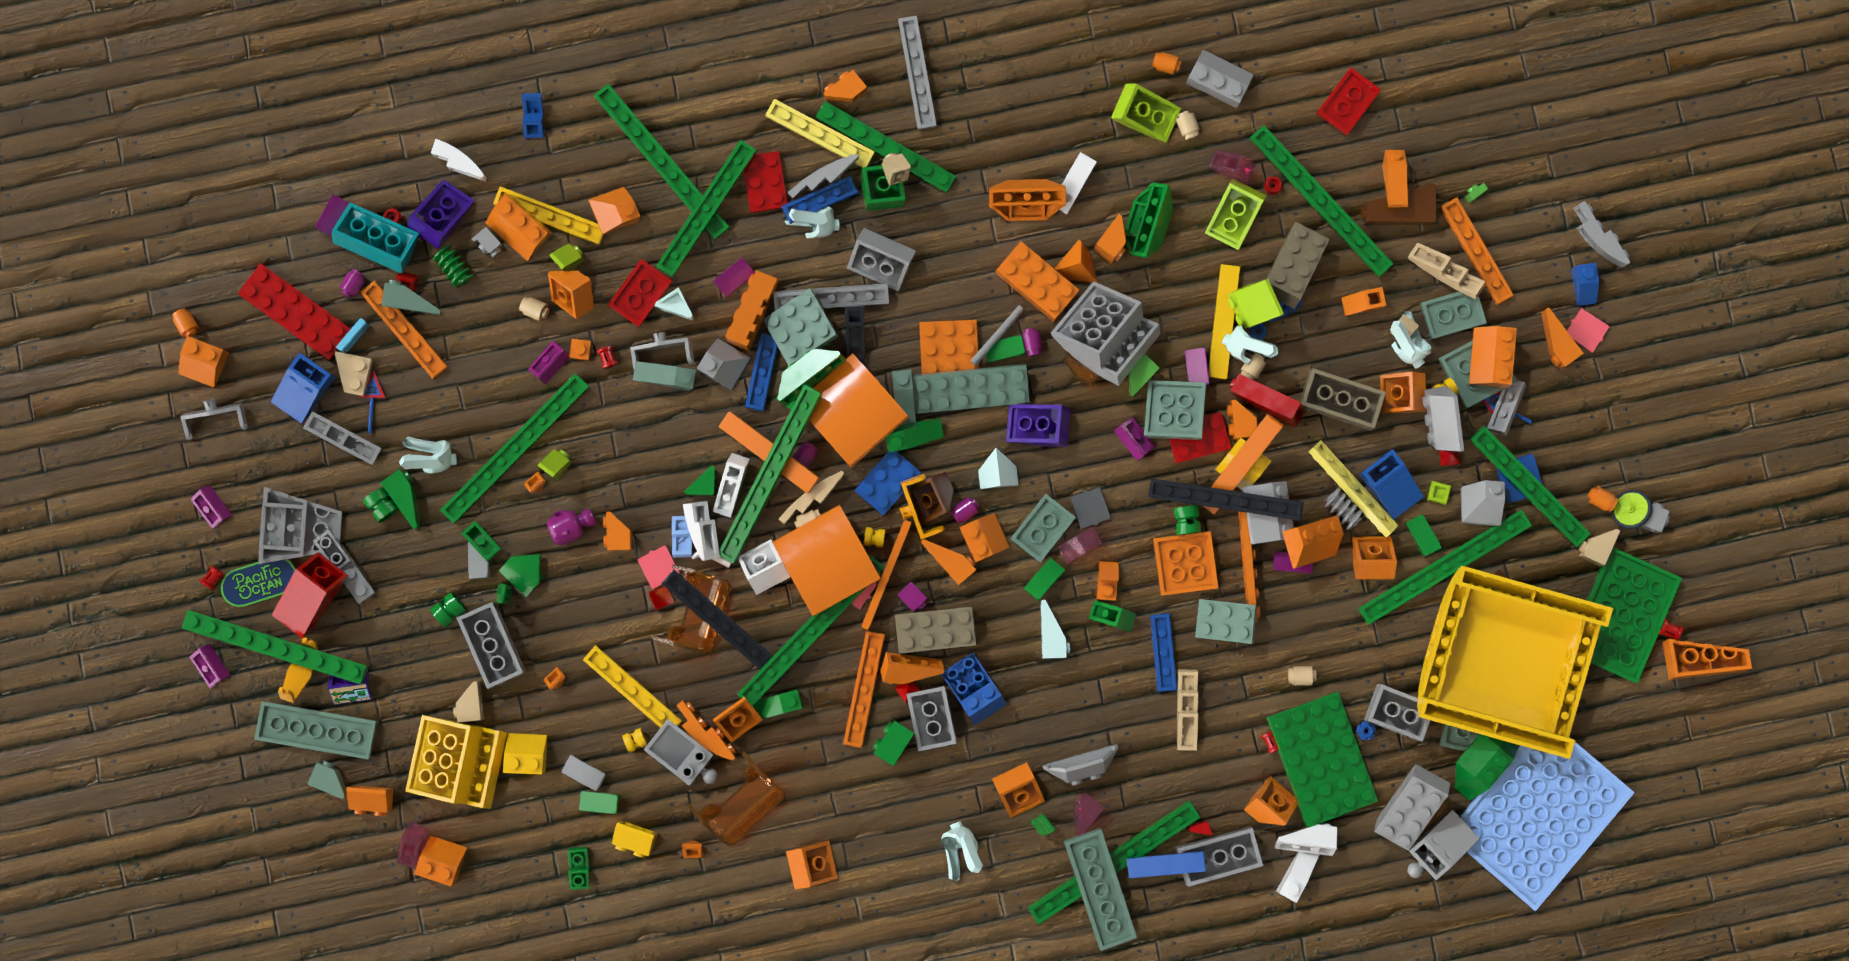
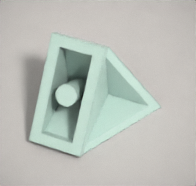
M679 287L655 303V307L659 310L693 321L694 317Z
M995 448L978 470L980 490L1018 486L1016 465Z

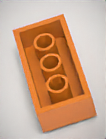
M1022 241L996 270V274L1053 322L1079 293L1078 288Z

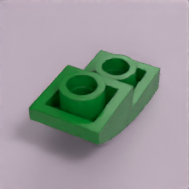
M1050 558L1024 587V590L1039 601L1064 574L1065 569Z
M588 846L568 848L570 890L589 889Z

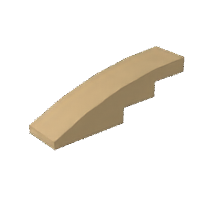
M1420 243L1416 244L1408 256L1409 260L1430 275L1474 299L1478 297L1485 287L1484 280L1468 274V269L1451 262V257Z
M840 471L822 480L813 487L810 493L805 492L783 513L779 521L786 525L797 510L801 514L805 513L815 500L822 504L843 478L844 472Z
M1178 669L1177 750L1197 751L1198 670Z

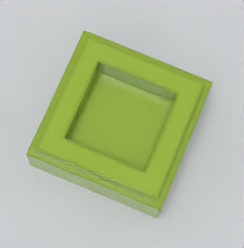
M1431 481L1427 500L1446 505L1451 486Z

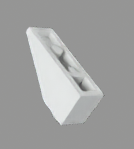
M731 453L726 462L713 512L731 518L750 461L749 458Z
M1320 824L1278 837L1275 849L1333 856L1337 847V827L1330 824Z
M1297 852L1276 892L1297 903L1320 854Z

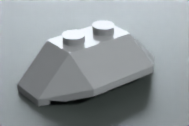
M1114 744L1044 764L1042 768L1067 783L1071 782L1072 785L1083 783L1082 779L1088 777L1091 780L1102 777L1101 774L1105 773L1118 750V745Z

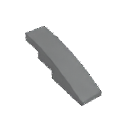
M854 154L818 169L799 182L788 194L796 199L807 187L815 191L826 179L830 183H834L860 156Z
M313 411L303 429L371 465L381 450L377 445Z

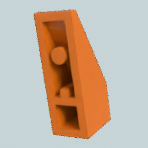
M1385 150L1382 170L1388 207H1408L1405 150Z
M1547 308L1541 314L1548 351L1552 363L1562 369L1584 353L1551 309Z
M924 539L920 542L958 586L976 571L974 568L976 564L969 556L965 558L964 555Z
M886 652L881 675L883 682L888 684H905L943 674L945 670L942 659Z

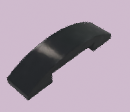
M845 306L846 359L854 354L865 366L864 306Z

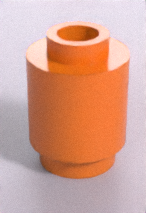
M1156 52L1152 67L1156 68L1157 71L1174 75V72H1179L1181 61H1178V56Z
M183 308L173 313V322L182 337H193L197 334L199 326L190 311Z
M1600 486L1593 487L1587 495L1589 498L1588 502L1603 511L1611 512L1618 502L1614 494Z

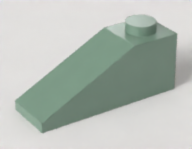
M389 280V283L384 284L382 307L440 315L441 311L406 286L401 285L400 281Z
M636 361L633 381L689 391L693 389L696 370Z
M911 370L892 371L894 399L909 416L901 425L915 423Z

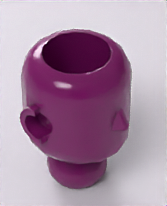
M585 509L579 515L573 510H559L547 521V527L554 543L560 546L568 545L572 541L576 542L577 539L582 537L584 527H592L596 524L591 509Z

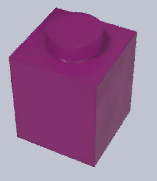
M912 582L897 595L913 612L915 610L919 612L927 605L925 602L927 598Z

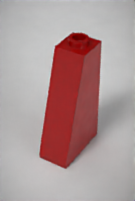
M1241 374L1234 378L1230 384L1232 395L1294 428L1297 427L1305 412L1301 402Z

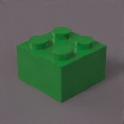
M882 165L862 167L860 176L866 211L904 206L903 182L889 186Z
M896 720L893 723L889 721L883 731L886 735L883 739L878 738L873 746V749H875L873 754L894 766L914 735L913 731Z

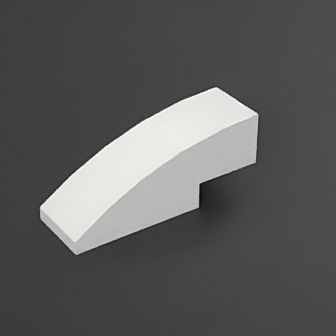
M435 139L431 154L436 158L448 161L446 166L449 170L486 182V176L468 156L448 143Z
M1081 152L1062 185L1066 186V205L1060 208L1059 211L1066 215L1097 162Z
M707 501L683 504L688 530L702 561L720 558L715 520H710Z

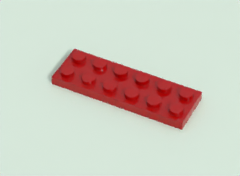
M261 263L237 293L329 361L333 359L335 352L339 351L336 346L351 330L343 322Z

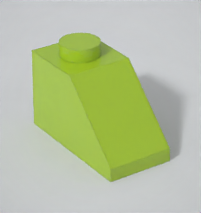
M569 243L549 255L563 271H573L584 261L581 257L582 251L576 245L572 247Z
M554 449L537 466L553 478L559 480L572 462L568 459L570 455L562 449L559 452Z

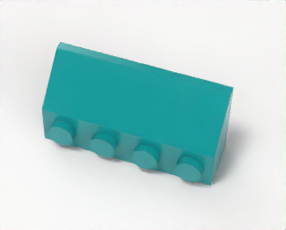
M351 202L331 231L334 244L401 274L411 260L419 237L418 232Z

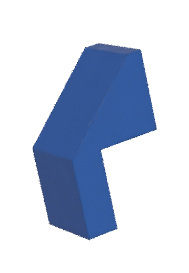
M522 93L524 138H543L542 94Z

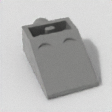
M669 719L666 720L644 749V751L689 786L693 785L700 774H702V778L707 784H713L717 781V772L714 769L706 768L715 754L704 748ZM698 753L703 754L702 760L696 758ZM686 768H689L691 770V774L689 776H686L684 774V770Z
M1452 809L1411 846L1409 852L1419 862H1413L1408 866V874L1413 878H1418L1423 874V868H1425L1437 880L1480 838ZM1425 845L1427 849L1425 851H1421L1419 847ZM1436 859L1440 861L1438 866L1433 864V861Z

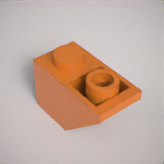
M854 70L846 71L839 77L840 80L835 84L831 83L824 89L823 95L829 101L853 103L867 92V86Z
M1382 287L1361 291L1341 298L1345 317L1380 310L1387 306Z
M1231 400L1229 402L1230 405H1227V416H1231V424L1228 425L1229 436L1232 435V440L1248 439L1257 428V419L1237 400Z
M606 512V516H603V527L607 528V535H604L603 538L604 547H607L608 551H632V531L612 512Z

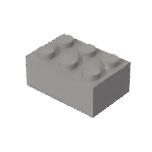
M1382 684L1376 685L1364 721L1423 742L1430 720L1418 717V698Z

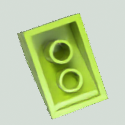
M1125 84L1111 119L1167 143L1181 108L1138 84Z
M1232 179L1205 234L1239 250L1267 195Z
M1269 279L1245 285L1227 294L1229 306L1234 310L1236 321L1243 329L1284 314Z

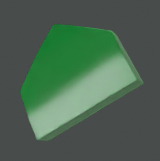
M518 554L512 556L501 567L499 572L527 597L539 585L541 579L544 578L541 573V554Z

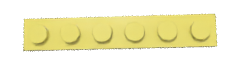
M776 99L773 100L765 115L772 121L843 158L858 154L860 158L854 164L861 168L869 165L875 153L869 148Z
M1322 440L1309 451L1313 459L1324 468L1325 472L1334 479L1339 488L1372 521L1379 532L1387 537L1398 527V524Z

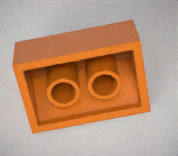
M505 194L494 206L485 222L486 225L527 261L533 257L553 234L509 194Z
M1501 326L1474 328L1469 385L1505 389L1512 385L1517 328Z
M1338 515L1282 531L1293 569L1336 556L1344 534Z

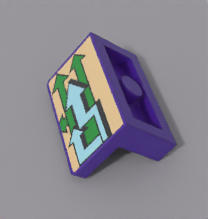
M368 670L363 685L329 675L328 691L333 704L371 700Z

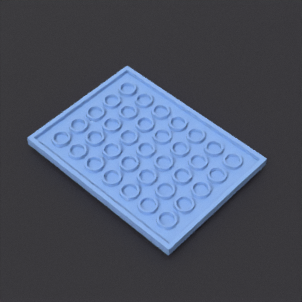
M1576 742L1570 759L1519 745L1514 761L1491 788L1475 797L1460 815V818L1480 838L1467 853L1536 911L1635 792Z

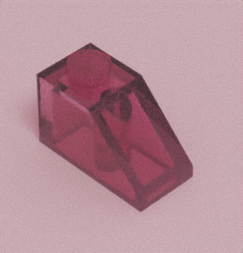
M1216 150L1208 167L1231 179L1249 183L1256 165L1245 156Z
M1091 527L1058 548L1066 562L1069 563L1101 545L1102 542L1094 528Z
M1086 792L1084 795L1080 793L1073 801L1075 803L1073 812L1075 834L1077 836L1084 834L1104 810V807Z
M410 821L400 840L397 863L415 869L425 845L429 828Z

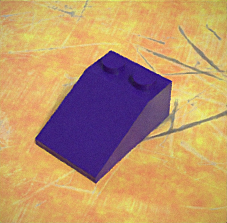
M443 179L410 215L407 228L418 232L422 239L439 249L451 236L475 200Z
M1009 405L1006 442L1068 447L1071 409L1063 405Z

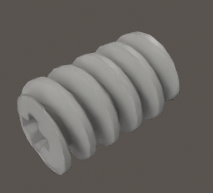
M1337 488L1324 500L1327 502L1325 508L1331 506L1330 514L1337 512L1339 518H1343L1341 525L1348 523L1346 530H1350L1364 516L1360 517L1362 510L1355 511L1356 504L1349 506L1351 499L1344 501L1345 493L1338 495L1341 489Z

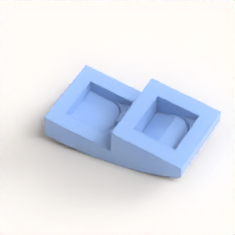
M672 516L673 558L692 557V538L685 516Z

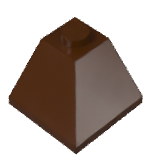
M946 472L930 477L907 489L921 525L949 512L954 489Z

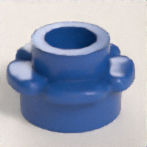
M1263 323L1249 327V336L1257 340L1265 338L1267 328Z
M1365 721L1358 725L1357 733L1360 739L1371 740L1374 738L1376 728L1373 724Z

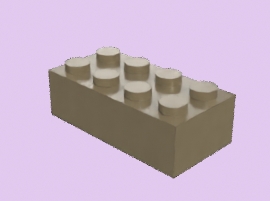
M1297 222L1293 224L1266 278L1269 279L1277 300L1293 309L1301 300L1329 241V238Z
M1312 368L1308 373L1299 402H1301L1305 410L1371 431L1376 426L1386 392Z
M972 607L895 615L899 654L976 646Z

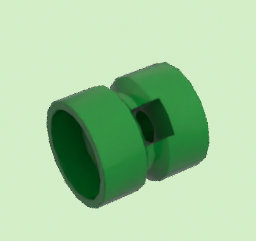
M384 487L376 489L363 499L366 507L369 510H374L372 515L378 523L389 519L399 510L393 500H388L389 494Z
M1198 505L1174 508V517L1178 520L1176 524L1177 535L1202 532L1201 523L1197 520L1200 516Z
M452 592L442 598V603L437 602L430 608L433 616L445 628L454 622V617H459L467 611L463 603Z

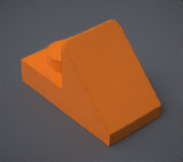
M1099 561L1097 600L1116 601L1119 563Z

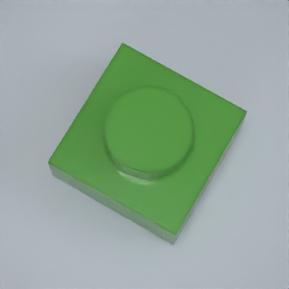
M1484 183L1480 186L1475 184L1467 190L1469 194L1464 198L1470 203L1487 191L1488 188Z

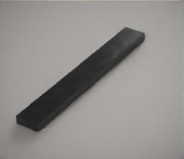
M1152 478L1148 494L1149 498L1298 521L1302 519L1304 506L1302 501Z
M675 569L661 582L665 588L757 668L761 670L773 657L769 651ZM789 669L780 677L776 684L789 672Z

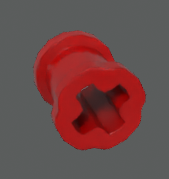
M613 346L603 347L596 351L601 357L602 369H609L619 364L615 360L612 351L614 349Z
M211 565L210 571L199 581L214 591L215 585L221 577H225V574Z
M1665 619L1658 635L1663 634L1678 641L1683 627L1673 625Z
M1272 731L1260 736L1268 747V754L1279 750Z

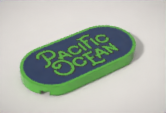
M285 559L262 564L256 562L234 569L227 573L222 580V596L227 603L235 607H246L281 596L296 567L291 561Z

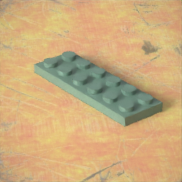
M1026 364L912 375L915 414L1029 403Z
M261 701L254 740L370 759L377 721Z
M1098 828L1064 840L1100 951L1136 939L1137 936L1102 829Z

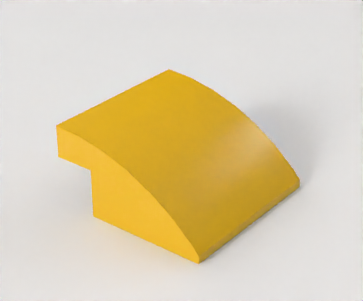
M422 715L405 792L454 804H467L491 809L507 732Z

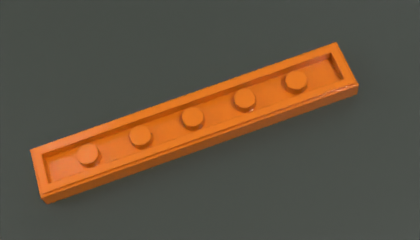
M1455 198L1440 206L1439 208L1480 279L1485 281V287L1496 306L1513 297L1514 294L1459 199Z
M374 280L360 292L361 295L434 380L449 367L400 309L382 307L384 290Z
M731 411L727 413L719 425V428L763 461L766 460L774 443ZM792 456L782 472L783 476L806 493H810L820 477Z
M1267 414L1211 488L1233 491L1281 430L1283 424ZM1203 506L1213 514H1215L1219 509Z
M907 520L903 522L862 623V628L866 630L870 628L912 522Z
M866 631L843 742L844 745L858 748L863 746L885 634Z

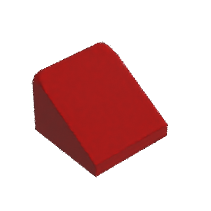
M407 272L398 273L396 281H400L401 285L406 286L415 293L418 275Z
M664 586L648 592L656 611L674 603L670 591Z
M1205 820L1188 827L1190 832L1213 835L1208 822Z

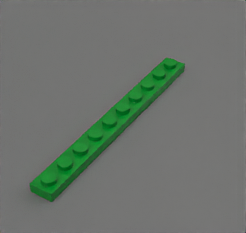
M609 84L604 86L594 95L596 100L692 212L703 195ZM716 212L705 229L716 240L730 227Z
M1265 125L1249 138L1377 277H1380L1393 265L1390 259Z
M575 373L440 511L455 524L590 387Z
M804 384L719 550V555L733 564L737 562L823 394Z
M1521 509L1502 520L1500 526L1489 528L1360 606L1358 610L1367 625L1452 575L1461 566H1467L1532 525Z
M870 555L869 558L877 573L880 574L885 568ZM867 587L822 612L811 616L737 695L741 699L745 697L753 707Z
M187 610L182 629L362 685L368 669L367 665L191 610Z
M1188 800L1109 852L1115 872L1118 873L1127 867V858L1142 857L1198 820L1200 816L1191 802ZM1073 876L1027 907L1038 925L1082 896L1076 877Z

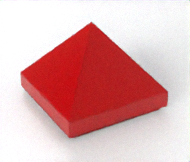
M1439 450L1441 467L1461 464L1459 451Z
M914 682L899 684L894 688L905 703L908 702L906 694L920 691Z

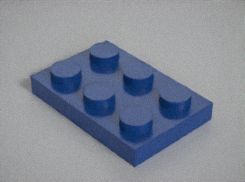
M897 451L888 452L854 491L884 516L904 493L900 482L918 476L921 472Z

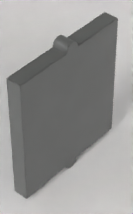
M1100 487L1090 491L1084 490L1083 493L1070 497L1081 529L1091 525L1097 526L1098 523L1111 519Z

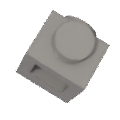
M487 227L472 238L477 245L480 243L478 247L485 255L489 253L493 258L500 255L501 249L504 247Z

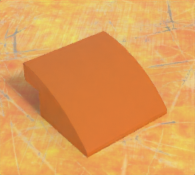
M852 354L844 363H841L814 387V389L823 394L809 421L850 467H853L909 416L857 357Z
M840 505L772 542L812 616L881 579Z

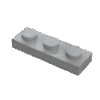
M1518 381L1501 391L1487 427L1490 432L1502 435L1508 434L1526 388L1525 382Z

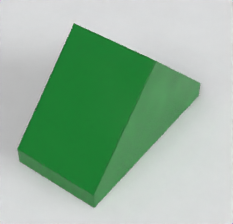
M711 465L684 492L688 496H715L716 469Z

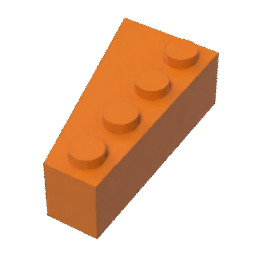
M756 270L755 274H751L748 280L749 287L747 292H743L740 300L742 303L739 309H736L732 325L727 330L726 339L728 343L750 351L772 299L773 292L779 282L777 278Z
M1667 639L1662 642L1669 680L1746 672L1752 669L1749 649L1721 647L1712 644L1677 641L1675 639Z

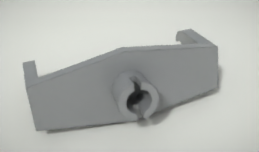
M664 332L653 334L654 343L630 347L633 368H635L636 361L640 362L638 352L685 344L688 364H694L691 339L687 337L666 340V333Z
M209 399L203 401L204 410L184 413L180 416L187 440L193 438L190 418L237 410L241 429H247L243 403L217 407L216 399Z

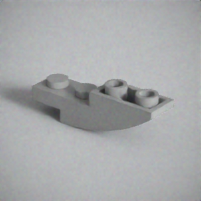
M1585 201L1575 206L1574 210L1582 222V225L1577 227V230L1585 241L1598 254L1619 267L1629 264V254L1620 246L1618 236L1611 230L1606 233L1603 232V226L1599 220L1595 219L1592 207Z
M327 530L313 540L322 555L348 575L344 584L358 604H362L376 593L359 566L330 530Z

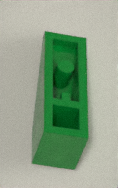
M941 418L899 425L886 437L888 452L909 449L943 438Z
M399 469L383 480L381 484L412 528L419 530L420 521L414 485L411 482L413 478L407 471L404 472Z
M794 690L758 700L753 708L762 719L802 709L803 705L799 690Z

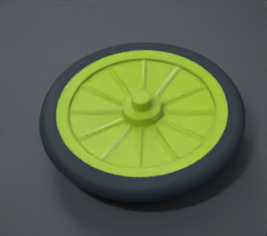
M1627 490L1616 497L1618 502L1611 511V514L1617 525L1625 529H1636L1649 520L1652 513V504L1645 493L1638 490Z

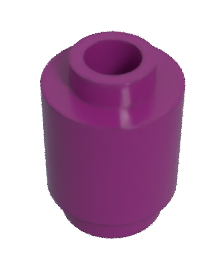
M352 269L351 272L347 273L339 287L342 289L341 293L349 298L352 296L356 297L365 283L364 279L366 276Z
M1035 328L1025 329L1024 334H1021L1027 356L1042 354L1043 344L1040 331H1036Z
M806 441L804 445H800L793 458L808 468L817 456L818 449Z
M966 497L955 505L950 513L958 524L961 522L965 523L978 513L977 508H979V505L974 498L969 499Z

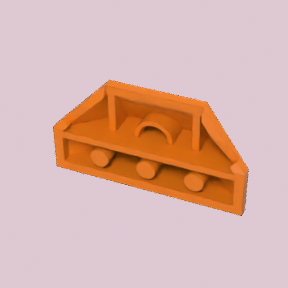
M1047 179L1006 180L989 188V207L1007 221L1047 220L1066 205V186Z

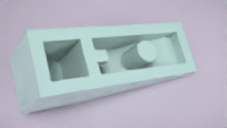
M1041 600L1042 658H1066V654H1070V644L1066 642V638L1046 600Z

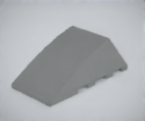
M264 487L258 564L314 555L317 552L321 553L313 540L327 530H330L340 542L342 512Z

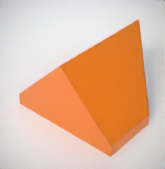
M1078 240L1054 269L1069 281L1090 283L1094 281L1098 283L1090 251Z

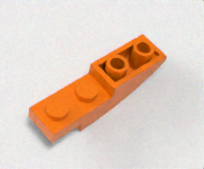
M681 701L676 705L688 720L682 727L694 740L712 753L729 760L737 758L735 756L737 751L730 743L727 745L723 740L725 735L722 731L714 727L706 730L707 724L701 717H696L693 713L696 710L690 702Z

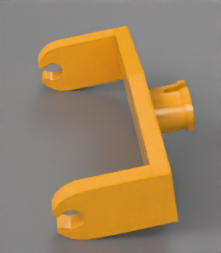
M925 474L900 482L908 506L900 508L903 519L913 517L921 539L945 530L944 526H938L922 532L906 486L926 479Z
M308 638L302 639L301 643L303 646L318 650L315 641L307 640ZM292 663L287 670L283 687H280L278 690L280 699L294 703L311 679L313 669Z

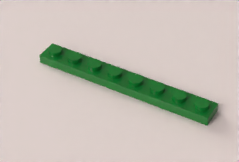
M826 101L815 117L817 120L869 148L883 158L892 153H896V155L902 153L911 166V174L944 193L948 192L956 178L955 175Z
M740 139L656 265L657 268L671 277L675 275L757 152L755 148Z
M1482 426L1469 439L1575 547H1578L1591 534L1485 426Z

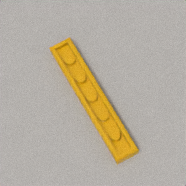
M500 186L493 202L494 205L505 194H509L541 223L597 245L601 244L604 235H602L597 223Z
M1220 265L1208 366L1209 378L1227 379L1230 353L1227 351L1226 345L1222 344V341L1227 333L1231 335L1233 331L1235 312L1229 306L1227 294L1238 289L1239 266Z
M596 645L583 659L584 662L660 728L667 719L677 726L683 722Z

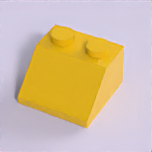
M1242 438L1237 440L1215 469L1218 473L1221 474L1244 445L1245 440ZM1261 454L1237 487L1243 491L1242 487L1252 486L1271 463V460Z
M508 733L504 751L503 773L545 774L547 735Z
M621 820L616 824L612 844L616 845L615 849L624 852L628 849L634 851L633 855L645 858V855H651L658 833Z

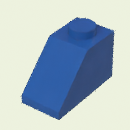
M1596 263L1573 267L1571 272L1577 306L1596 304L1599 287Z

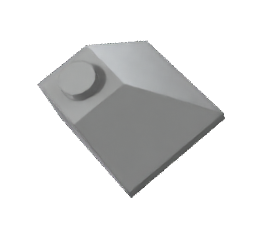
M717 339L704 355L697 370L732 390L751 357Z
M1485 480L1461 487L1462 523L1500 526L1505 502V483Z

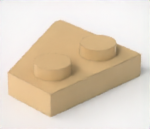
M335 352L344 392L364 397L373 360Z

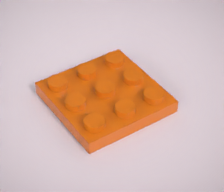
M977 320L919 322L922 374L979 369V363L975 366L970 362L978 352Z
M1211 531L1153 539L1161 596L1218 589Z

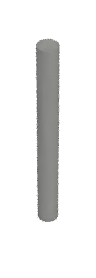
M1018 305L970 360L973 365L976 366L1015 322L1024 311L1023 307Z

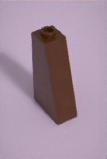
M1436 184L1408 191V207H1388L1387 197L1367 202L1364 208H1361V219H1364V225H1433L1436 222Z

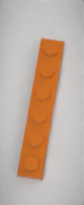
M1238 511L1246 604L1256 605V599H1259L1258 587H1255L1254 580H1257V570L1253 568V561L1256 559L1255 549L1251 547L1246 512ZM1259 606L1257 607L1256 622H1258V618H1260Z

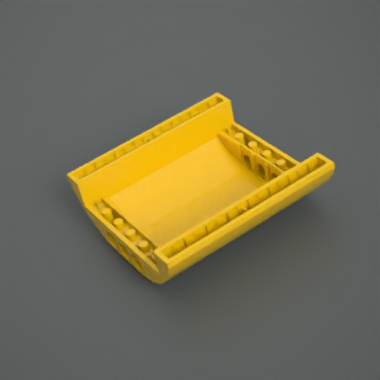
M1461 566L1446 589L1426 652L1418 689V717L1570 759L1575 740L1569 737L1600 627L1601 625L1608 627L1613 608Z

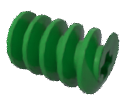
M451 245L435 254L433 260L439 262L438 267L443 268L442 272L447 275L449 281H452L451 285L459 288L467 284L474 277V274L467 275L470 269H463L466 263H458L461 256L454 257L457 251L456 249L450 251Z

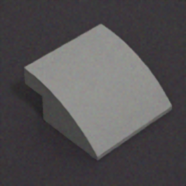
M1093 281L1053 329L1051 335L1080 363L1097 375L1119 386L1158 338L1160 326L1158 323L1143 317L1142 302Z

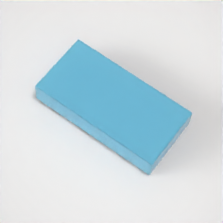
M360 318L336 348L343 353H347L369 328L370 324Z

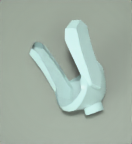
M829 206L817 213L791 209L789 216L793 221H797L789 224L785 214L782 217L787 225L813 227L812 233H805L808 239L824 238L831 235L833 231H839V220L834 219L833 209Z
M1404 311L1403 315H1406L1415 322L1412 312ZM1393 321L1390 331L1397 340L1392 344L1394 351L1405 363L1412 364L1415 369L1425 363L1423 359L1431 353V345L1422 339L1418 328L1410 338L1405 325L1401 321Z
M1241 325L1236 326L1231 335L1227 333L1222 341V344L1226 345L1227 351L1234 358L1246 364H1249L1251 361L1245 357L1246 350L1269 358L1278 354L1276 345L1251 338Z
M409 436L403 441L404 446L409 449L433 453V456L410 454L402 456L399 463L404 469L423 468V471L426 473H439L447 470L451 465H457L456 454H451L448 441L432 442Z
M961 821L950 825L951 830L945 832L941 837V842L946 850L949 879L956 882L960 878L958 848L963 849L967 867L971 872L979 873L983 866L977 854V841L970 829L963 826Z

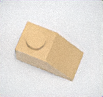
M896 153L887 155L883 159L882 167L889 186L907 181L911 166L903 154L896 155Z
M1611 530L1586 539L1579 547V557L1595 565L1605 566L1620 530Z
M480 681L473 682L456 702L453 714L454 718L457 719V723L484 720Z

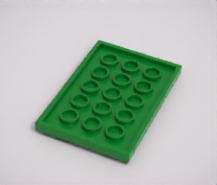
M1613 547L1605 566L1600 567L1586 600L1613 608L1608 627L1603 625L1600 627L1590 664L1637 684L1682 578Z
M1338 691L1266 717L1279 748L1278 751L1306 828L1378 801Z

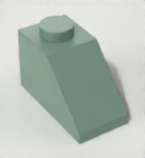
M326 760L323 763H316L308 785L338 798L347 799L346 786L339 769L334 768L335 764Z

